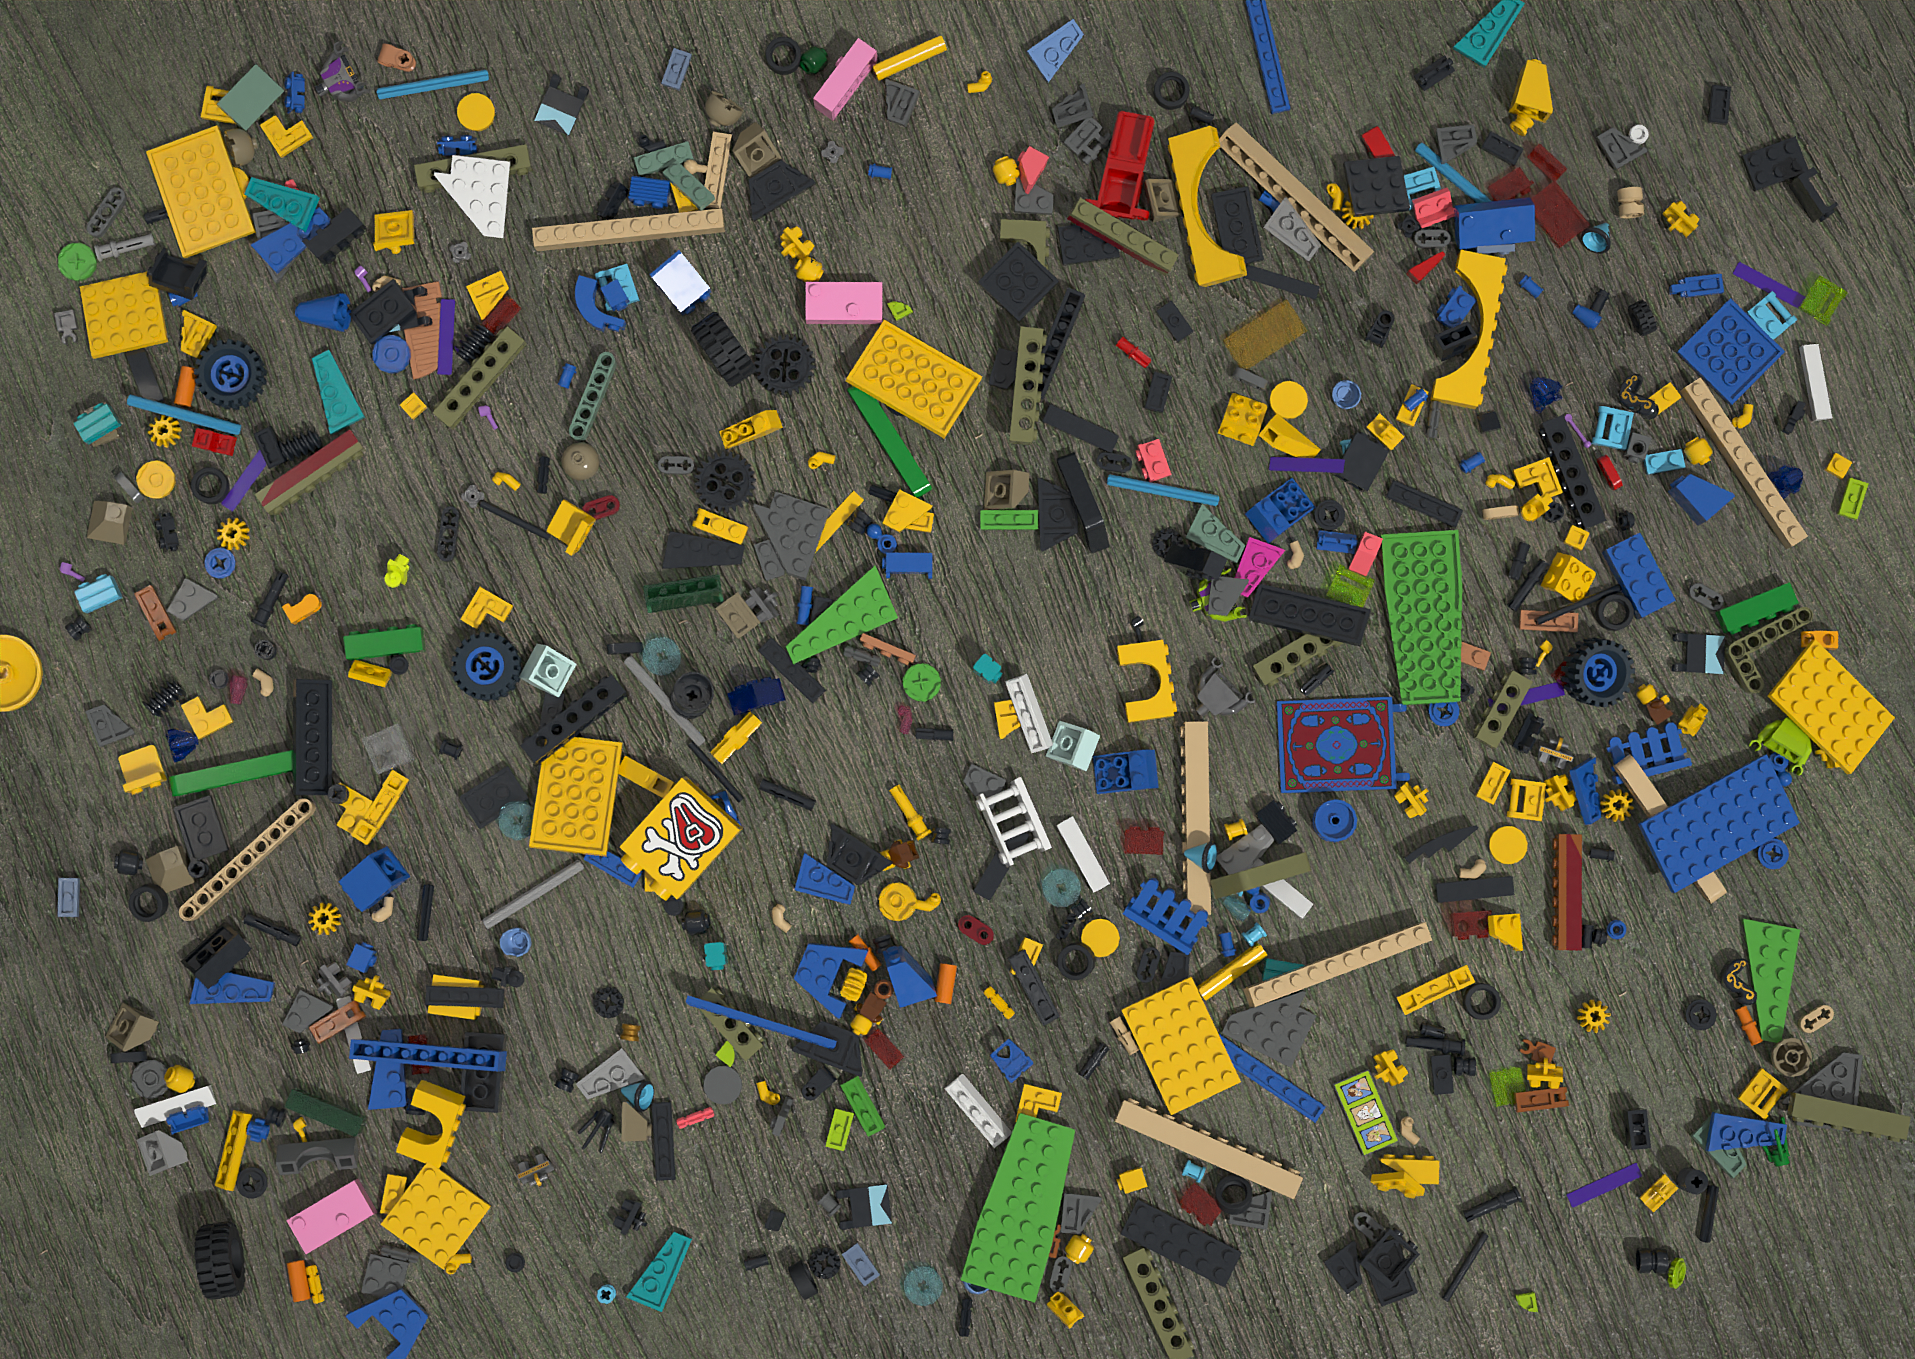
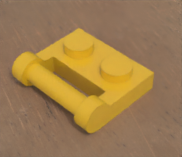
M207 85L201 118L236 124L217 106L219 101L212 100L213 96L224 97L229 91L215 89L214 86Z
M1511 779L1510 807L1506 817L1541 822L1546 783ZM1520 786L1525 787L1522 813L1517 812Z
M1760 1068L1737 1099L1760 1118L1766 1120L1769 1111L1782 1094H1786L1788 1089L1764 1069ZM1774 1086L1776 1091L1760 1109L1758 1105Z

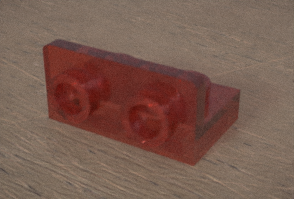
M1518 167L1490 185L1487 189L1495 201L1515 199L1519 194L1524 196L1532 190L1530 187L1534 182L1532 180L1529 181L1522 169Z
M1129 826V830H1125L1124 854L1163 855L1164 831H1160V827H1148V831H1143L1141 827Z
M1194 1182L1179 1200L1182 1203L1181 1208L1189 1214L1194 1212L1198 1216L1196 1220L1204 1226L1206 1224L1212 1226L1213 1221L1222 1211L1218 1207L1216 1200Z

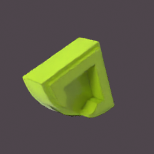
M890 302L887 304L896 321L913 313L912 309L904 303Z
M726 1041L716 1056L729 1067L734 1062L735 1052L733 1046Z
M1535 1292L1515 1294L1516 1301L1522 1308L1530 1312H1538Z

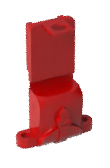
M1125 111L1118 112L1098 201L1084 199L1085 201L1118 219L1148 220L1150 212L1139 209L1137 206L1144 181L1143 170L1155 124L1153 117Z

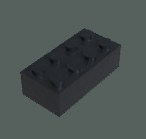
M468 1031L465 1032L464 1048L506 1051L507 1034ZM462 1069L460 1094L465 1096L463 1104L466 1107L464 1111L501 1112L504 1071Z

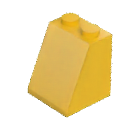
M1527 60L1520 71L1509 113L1516 115L1523 113L1530 119L1545 123L1553 112L1547 68L1539 60Z

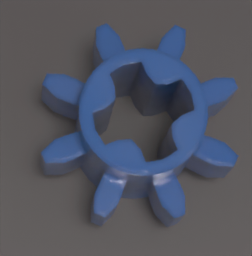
M256 1118L255 1122L250 1121L247 1128V1135L251 1136L250 1141L259 1143L262 1139L266 1140L269 1135L270 1125H266L265 1119Z

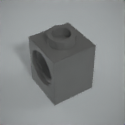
M1634 432L1631 433L1623 457L1628 458L1627 461L1636 464L1644 461L1651 437ZM1633 445L1640 447L1641 451L1639 454L1633 451Z

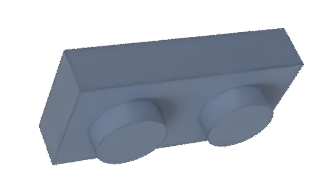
M673 49L661 82L663 86L680 91L692 54Z
M1515 243L1477 246L1474 250L1476 253L1485 255L1497 252L1498 254L1505 255L1515 251Z
M80 878L58 879V917H79Z
M858 1242L842 1253V1256L863 1286H866L880 1275Z

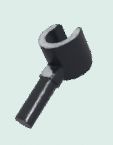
M1137 616L1131 620V624L1135 629L1138 643H1142L1143 639L1139 627L1143 626L1144 622L1140 616Z

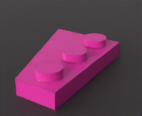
M1249 537L1234 577L1249 579L1241 596L1249 597L1284 553V549Z

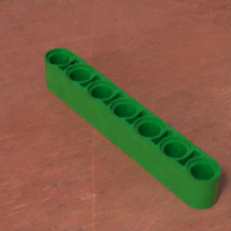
M853 385L847 388L852 400L913 496L919 498L931 491L930 483L878 401Z
M293 750L171 776L169 781L172 796H181L292 772Z

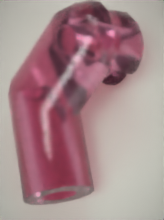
M901 705L898 714L904 717L899 732L909 734L912 724L911 708Z

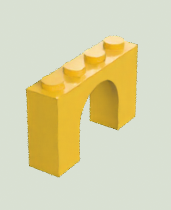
M1163 640L1117 646L1119 666L1146 664L1155 669L1160 679V687L1154 697L1148 700L1125 703L1127 723L1173 717L1174 712H1177L1176 701H1172L1171 693H1174L1173 682H1169L1168 674H1171L1170 663H1166L1165 655H1169L1167 644H1164Z
M421 1080L415 1089L411 1105L433 1113L440 1120L443 1132L438 1135H427L407 1127L400 1137L396 1152L425 1164L429 1162L440 1169L443 1162L447 1163L451 1152L448 1149L454 1144L456 1136H453V1133L458 1130L461 1122L458 1120L459 1115L462 1116L466 1107L463 1104L465 1096Z

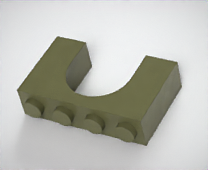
M1001 219L1000 242L1026 244L1034 251L1036 259L1048 270V264H1045V257H1049V246H1045L1046 238L1050 236V227H1046V221Z

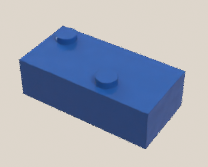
M1530 197L1454 206L1455 242L1459 249L1535 241V204Z

